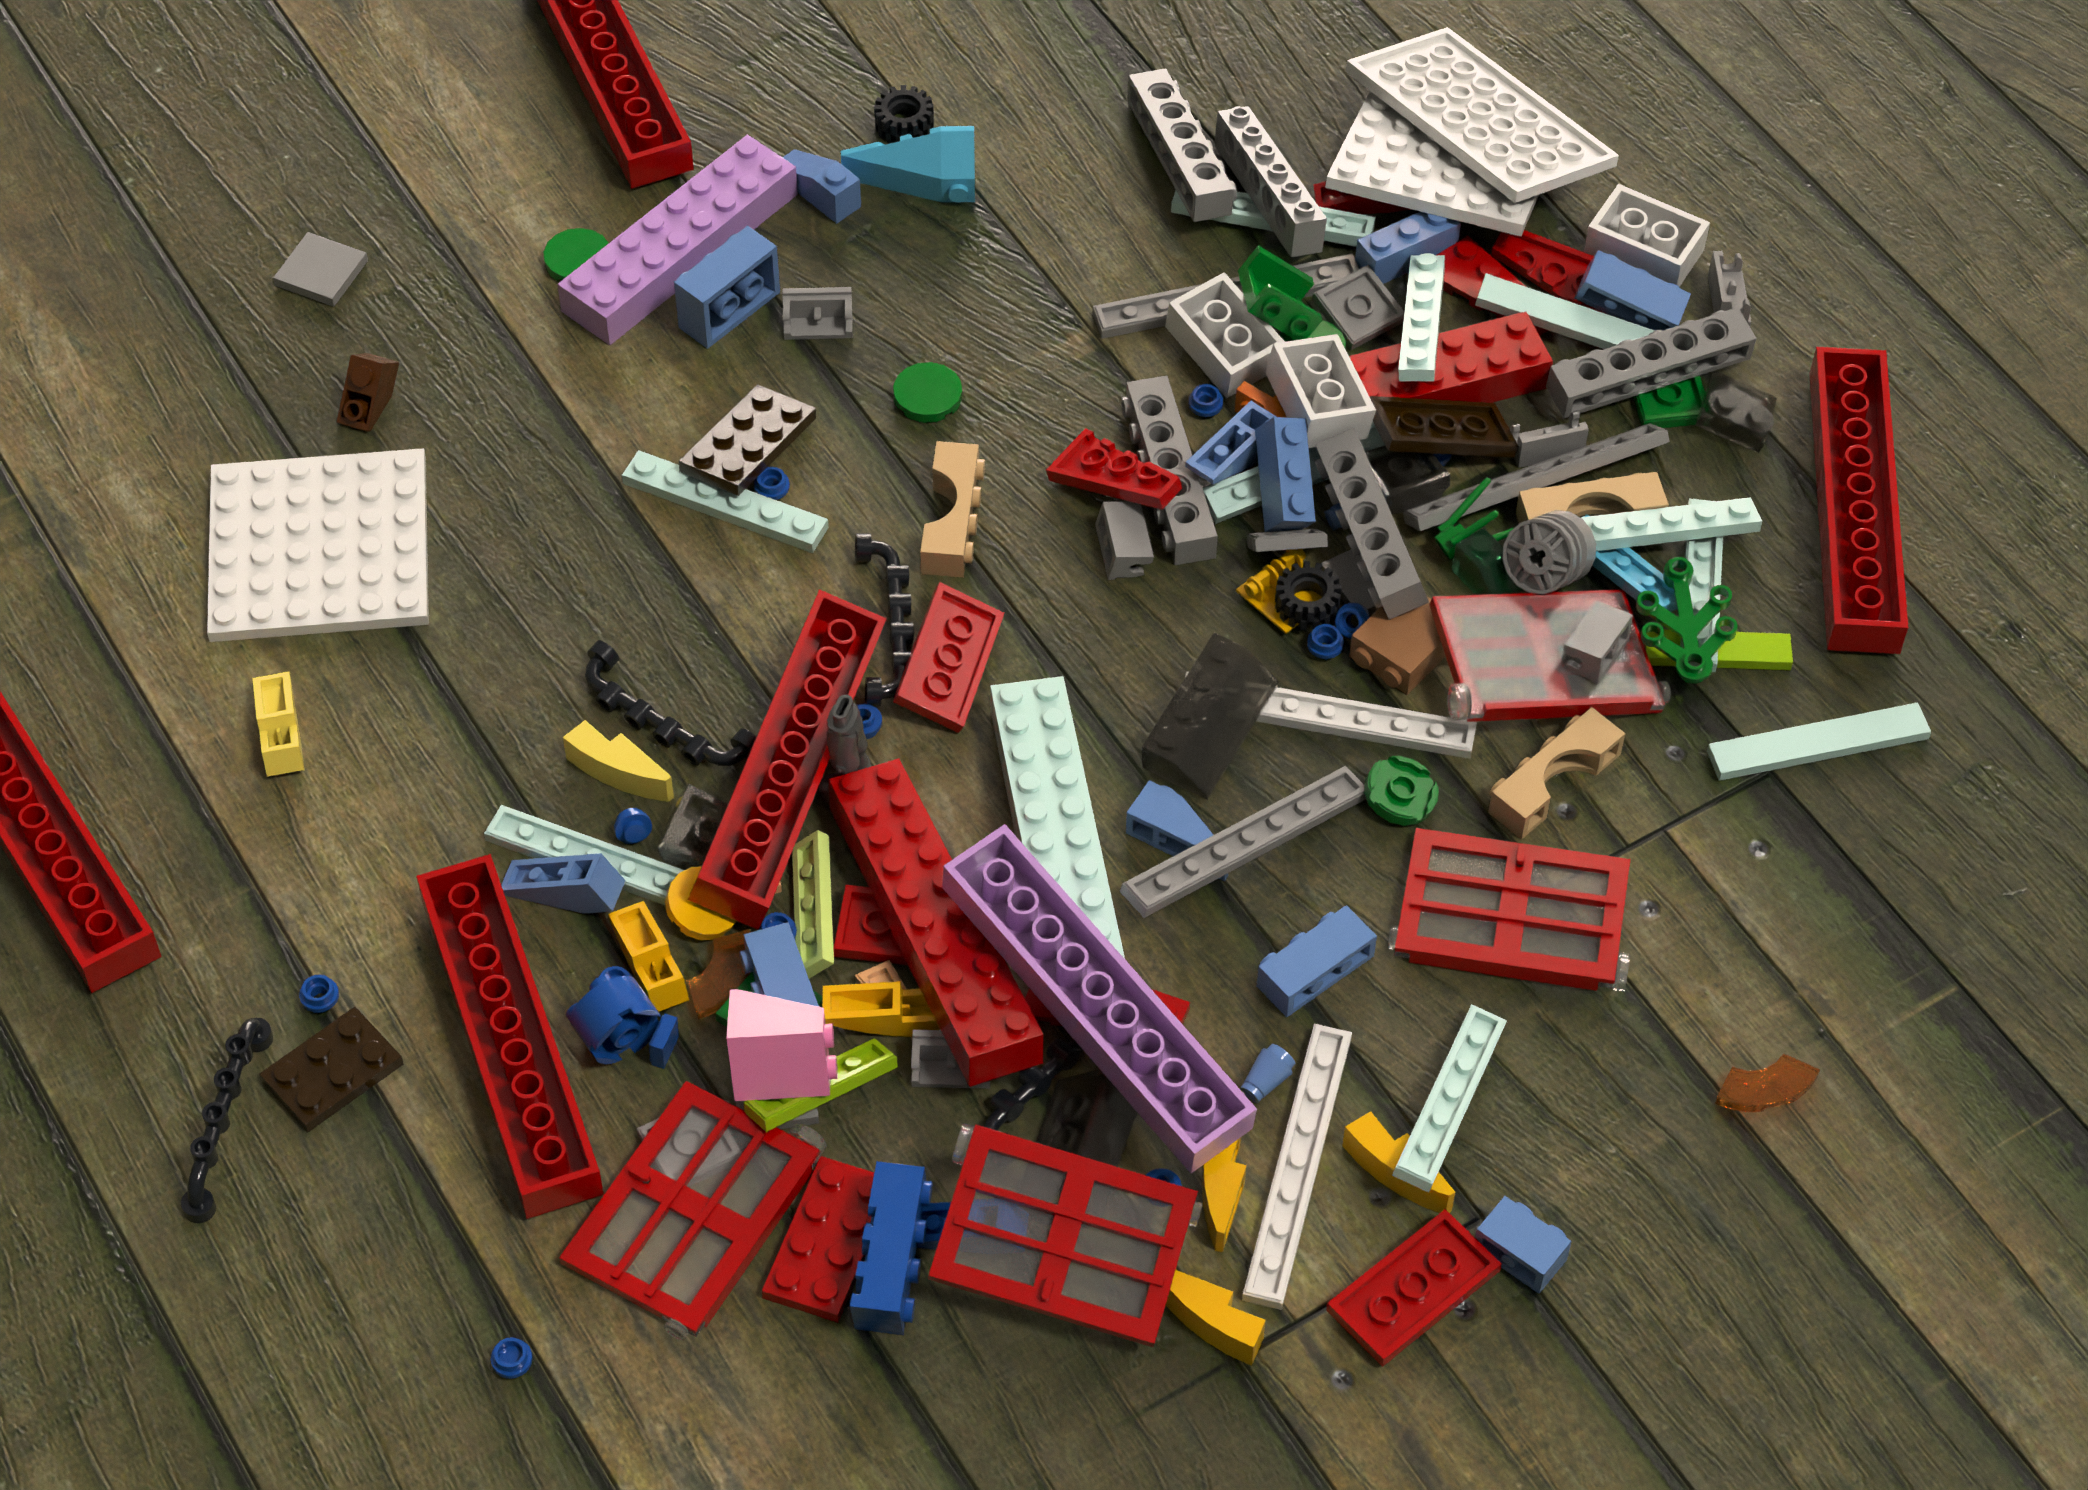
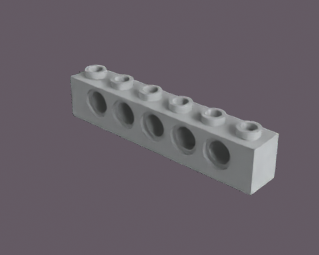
M1166 68L1129 75L1127 102L1193 222L1232 215L1233 201L1237 198L1235 183L1232 180L1229 181L1225 174L1223 162L1216 158L1211 141L1206 140L1199 120H1195L1191 114L1189 102L1182 98L1177 81L1172 80Z
M1247 106L1218 111L1214 145L1290 257L1322 252L1327 218L1251 109Z
M1738 307L1727 311L1720 310L1699 320H1688L1679 326L1664 331L1656 330L1648 336L1635 340H1624L1616 346L1603 350H1592L1584 356L1571 360H1561L1550 367L1546 388L1563 418L1570 417L1572 412L1579 411L1583 413L1751 359L1757 338Z
M1168 376L1127 382L1126 397H1121V407L1124 418L1130 417L1131 420L1129 434L1132 444H1138V460L1143 463L1150 461L1180 477L1182 485L1179 493L1163 510L1153 507L1155 522L1157 525L1162 524L1164 529L1161 533L1164 551L1171 552L1174 565L1215 559L1217 553V532L1199 475L1185 467V462L1192 456Z
M1355 428L1315 444L1321 457L1314 460L1322 480L1329 478L1331 481L1330 484L1325 485L1332 504L1340 503L1341 509L1335 512L1343 530L1351 529L1352 534L1346 538L1354 557L1362 555L1363 560L1357 562V565L1365 583L1372 580L1374 587L1369 588L1368 591L1376 609L1383 607L1390 620L1429 603Z

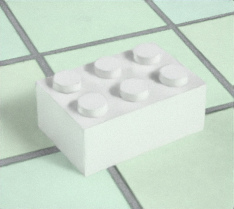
M1618 184L1588 226L1584 252L1593 256L1598 250L1606 254H1612L1635 268L1644 269L1650 275L1680 287L1705 249L1710 222Z
M1225 272L1169 302L1165 327L1226 398L1236 394V389L1244 381L1253 384L1267 376L1265 372L1273 344L1285 341L1271 325L1248 312L1244 294Z
M1338 334L1274 343L1265 373L1287 418H1306L1308 447H1316L1315 444L1352 428H1355L1360 440L1367 439L1376 409Z

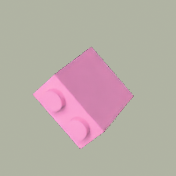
M739 989L730 990L726 1039L734 1100L747 1101L830 1096L831 1079H838L836 1055L829 1056L828 1048H834L833 1023H825L824 1008Z

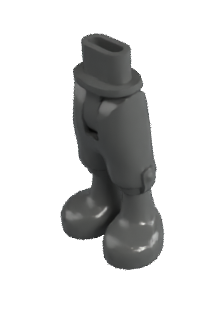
M842 695L838 698L827 719V746L831 765L836 773L823 777L819 784V794L821 799L829 805V779L871 767V761L866 754L868 742L863 730L862 717L858 706L849 695Z

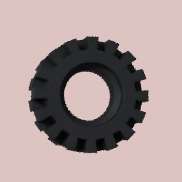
M900 85L901 90H896L895 86L889 88L890 93L884 90L881 93V98L877 97L874 105L876 132H879L881 139L886 137V142L890 144L894 140L899 142L900 136L911 134L915 138L930 134V129L934 128V109L932 98L930 96L927 97L924 90L917 93V87L912 86L910 90H906V85ZM900 113H909L914 115L909 118L895 117V115Z
M1304 561L1303 568H1300L1298 563L1292 564L1291 571L1288 568L1284 569L1282 576L1278 577L1275 595V609L1277 613L1280 612V619L1284 622L1289 618V626L1294 628L1296 623H1299L1300 630L1305 631L1307 625H1312L1313 630L1320 622L1322 624H1330V619L1335 620L1340 608L1342 586L1339 584V577L1337 575L1332 576L1333 570L1329 567L1322 571V564L1317 562L1315 568L1310 567V561ZM1308 590L1318 593L1322 598L1317 601L1308 602L1298 599L1294 594Z

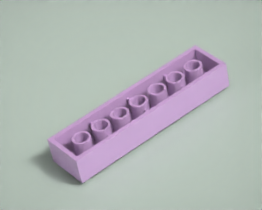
M747 134L560 281L557 285L561 312L608 345H611L675 294L674 281L683 272L689 271L702 261L705 255L715 251L730 236L737 234L747 225L753 230L797 196L796 166Z

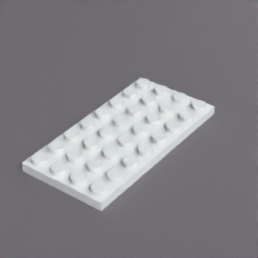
M1448 27L1347 60L1346 72L1514 203L1617 166L1618 154Z

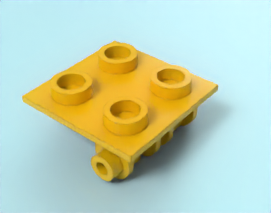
M1302 549L1286 550L1285 554L1278 559L1272 560L1269 565H1265L1259 573L1250 576L1245 583L1236 589L1238 594L1285 634L1294 628L1288 625L1289 618L1283 622L1280 619V612H1276V585L1278 577L1282 576L1284 569L1288 568L1291 571L1292 564L1298 563L1299 567L1303 568V560L1306 558V554ZM1308 590L1294 594L1298 599L1308 602L1317 601L1322 598L1318 593Z

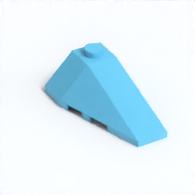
M940 126L930 129V134L913 138L911 134L900 136L899 142L886 145L881 142H875L841 151V164L857 176L862 184L938 202H975L974 126Z

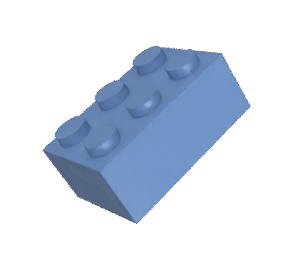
M747 225L737 234L730 236L715 251L705 255L702 261L689 271L683 272L674 281L679 328L708 349L780 293L777 246Z

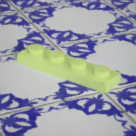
M819 830L796 843L792 851L794 919L797 929L795 942L809 979L834 964L829 835Z

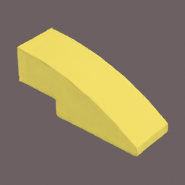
M284 672L252 678L261 753L267 777L304 770L290 673Z
M585 720L563 737L566 759L600 782L623 792L648 799L669 802L674 798L671 776L622 733L609 741Z

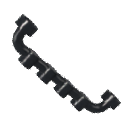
M856 533V562H871V555H879L886 562V586L888 587V615H890V643L892 644L894 680L884 685L882 684L881 677L865 678V704L881 707L882 699L895 697L911 651H907L906 644H913L914 640L913 622H905L904 615H911V593H902V587L909 586V565H900L898 553L894 548L882 541L871 540V533Z
M598 640L588 650L587 654L590 661L586 666L585 677L588 685L598 693L595 699L603 709L613 712L617 706L627 711L624 714V718L632 727L641 730L646 723L656 729L652 734L657 742L667 748L675 741L684 746V749L681 751L684 758L696 766L704 759L717 766H730L748 757L756 738L752 732L741 728L730 740L733 749L726 752L719 751L712 747L710 742L699 734L694 736L683 729L681 724L674 718L669 716L665 718L654 711L653 707L643 699L636 700L626 694L624 689L613 681L607 682L600 676L601 669L610 671L619 661L618 654L611 646Z
M251 1018L246 1020L241 1025L238 1034L230 1036L225 1043L229 1061L226 1068L218 1070L214 1075V1083L218 1092L215 1102H211L203 1108L202 1117L206 1125L204 1134L193 1140L190 1145L194 1163L189 1176L188 1191L182 1197L181 1207L187 1220L192 1223H204L210 1220L216 1212L213 1195L208 1189L204 1188L208 1170L218 1162L219 1157L216 1146L220 1134L226 1132L230 1126L228 1111L231 1102L242 1091L239 1081L242 1069L251 1062L253 1052H262L269 1048L273 1042L270 1024L265 1019Z
M1061 1038L1055 1039L1049 1045L1046 1056L1050 1060L1041 1069L1033 1066L1022 1070L1018 1078L1022 1086L1017 1091L1011 1094L1008 1090L1001 1089L994 1095L990 1106L995 1111L990 1114L983 1127L998 1131L1006 1121L1012 1122L1021 1115L1024 1105L1033 1096L1043 1095L1049 1089L1052 1079L1062 1070H1070L1077 1063L1079 1054L1084 1050L1074 1039L1069 1043ZM989 1151L987 1158L1000 1168L1009 1166L1015 1160V1158Z

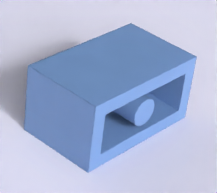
M1506 1196L1502 1198L1477 1228L1475 1238L1502 1263V1269L1538 1294H1540L1567 1261L1572 1242L1561 1229L1554 1225H1547L1535 1217L1526 1205L1519 1202L1515 1203Z

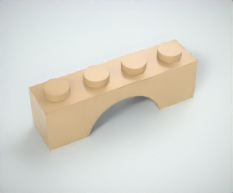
M936 441L933 462V491L948 498L954 507L945 517L924 524L920 551L921 574L964 578L966 563L972 564L974 542H969V536H976L978 515L973 514V507L980 508L981 487L976 485L977 480H984L985 459H979V444Z
M1657 472L1635 473L1629 476L1600 478L1594 481L1566 483L1559 486L1519 491L1516 516L1518 522L1521 523L1554 510L1570 511L1580 517L1587 514L1606 515L1665 508L1669 504Z
M1592 707L1581 717L1579 715L1574 716L1561 734L1557 737H1549L1535 756L1524 758L1510 777L1507 779L1501 778L1494 784L1489 793L1491 799L1488 813L1522 840L1547 818L1551 796L1546 789L1545 783L1556 774L1566 771H1582L1598 775L1621 755L1625 733Z

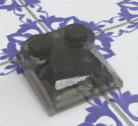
M1713 371L1695 425L1759 453L1765 444L1767 434L1774 425L1773 412L1777 398L1728 375Z
M1385 445L1365 451L1391 514H1399L1441 498L1443 492L1450 486V474L1434 455L1417 452L1397 453L1388 451Z
M688 783L674 806L658 841L657 848L662 859L674 866L686 864L693 867L702 866L728 804Z

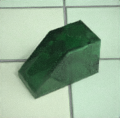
M1485 528L1480 529L1456 544L1452 571L1475 595L1524 593V590L1518 587L1506 572L1503 562L1502 545Z

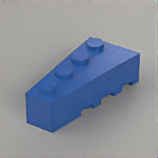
M876 1161L868 1204V1216L871 1217V1222L865 1224L862 1237V1255L865 1256V1261H858L855 1275L857 1280L856 1294L852 1293L850 1310L856 1330L904 1335L905 1322H913L915 1298H909L911 1283L918 1284L921 1270V1259L915 1258L917 1244L924 1245L927 1220H922L921 1214L923 1205L930 1206L933 1186L932 1181H926L925 1167Z

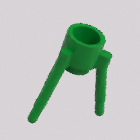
M1488 477L1475 488L1447 521L1437 527L1440 533L1434 538L1449 560L1456 556L1462 559L1473 551L1503 540L1514 529H1507L1467 545L1472 541L1470 535L1498 517V511H1492L1466 529L1461 524L1453 526L1491 483V479Z

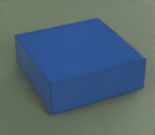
M668 1014L662 1015L649 1043L651 1065L662 1069L665 1068L679 1038L677 1017Z

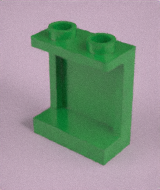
M1258 245L1238 270L1248 312L1295 340L1308 339L1322 322L1321 314L1302 302L1303 297L1314 285L1313 278Z

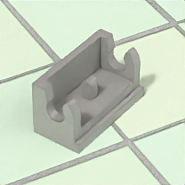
M1713 251L1708 281L1714 313L1738 307L1748 325L1751 326V307L1747 299L1743 272L1741 271L1743 265L1741 255L1736 253L1733 263L1723 264V251Z
M851 287L783 288L784 340L853 338Z
M1572 412L1568 423L1519 433L1520 424L1512 425L1510 431L1519 446L1514 457L1518 468L1534 465L1586 446L1589 428L1586 422L1579 423L1580 412Z
M1103 502L1095 527L1108 580H1115L1117 577H1138L1144 575L1143 567H1131L1134 564H1150L1154 558L1141 504L1134 502Z
M1596 600L1564 644L1563 652L1572 657L1579 658L1583 664L1569 660L1565 665L1566 668L1575 674L1590 679L1591 683L1598 685L1629 642L1633 614Z
M913 1029L912 1087L990 1089V1081L971 1087L968 1086L941 1030Z

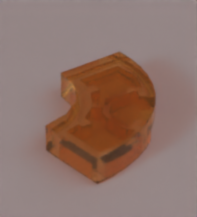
M750 929L713 939L714 954L710 964L700 975L687 980V988L698 1019L717 1012L728 1000L730 990L737 989L750 975V973L745 974L739 951L745 950L744 934L751 933Z
M1783 1054L1775 1064L1762 1070L1747 1071L1732 1067L1716 1098L1715 1104L1745 1112H1762L1765 1108L1782 1104L1788 1105L1799 1099L1811 1088L1819 1075L1820 1069L1786 1054Z

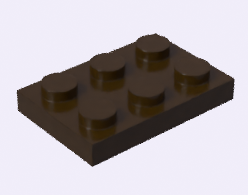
M353 1007L259 1073L261 1082L308 1133L404 1065L402 1056L356 1007Z

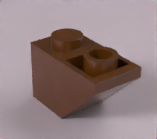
M369 353L352 354L337 423L368 432L371 431L392 397L399 362Z

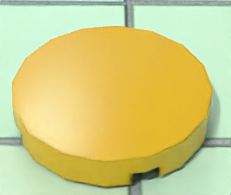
M701 866L690 867L680 872L668 887L665 898L667 916L672 923L674 921L680 927L679 931L688 937L698 940L718 939L730 931L737 921L687 900L701 869Z

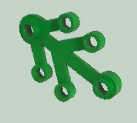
M1675 557L1665 564L1663 580L1668 587L1674 589L1678 616L1659 604V597L1656 593L1652 591L1641 592L1637 597V611L1659 622L1646 623L1642 628L1641 640L1644 645L1655 647L1676 662V672L1682 680L1690 684H1697L1710 676L1713 668L1712 656L1726 641H1731L1735 638L1738 625L1732 617H1720L1716 621L1714 634L1699 648L1698 634L1720 610L1727 609L1730 606L1732 591L1725 585L1714 586L1710 591L1709 601L1694 616L1689 590L1693 577V566L1686 558ZM1674 568H1680V569H1683V570H1685V571H1683V572H1676V571L1674 570ZM1723 595L1727 599L1718 600L1714 596ZM1648 600L1651 601L1653 605L1645 606L1641 602ZM1660 624L1682 638L1683 648L1664 637V629ZM1728 626L1732 630L1729 632L1722 631L1720 627ZM1648 632H1655V633H1657L1659 636H1658V637H1655V638H1652V637H1649V636L1647 635V633H1648ZM1688 662H1697L1701 665L1691 666Z

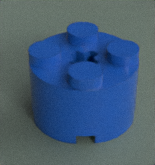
M608 974L596 978L590 984V991L566 1012V1017L596 1061L601 1064H612L621 1061L622 1058L619 1054L629 1048L634 1053L641 1050L651 1041L659 1024L657 1017H661L659 1011L633 977L618 976L611 979Z

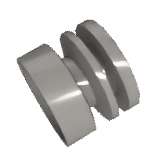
M1554 510L1519 523L1509 532L1503 545V562L1509 577L1518 587L1529 593L1536 594L1556 591L1566 585L1579 581L1590 571L1596 556V542L1592 530L1582 518L1570 511ZM1542 551H1544L1546 555L1545 557H1543V559L1540 556V553Z

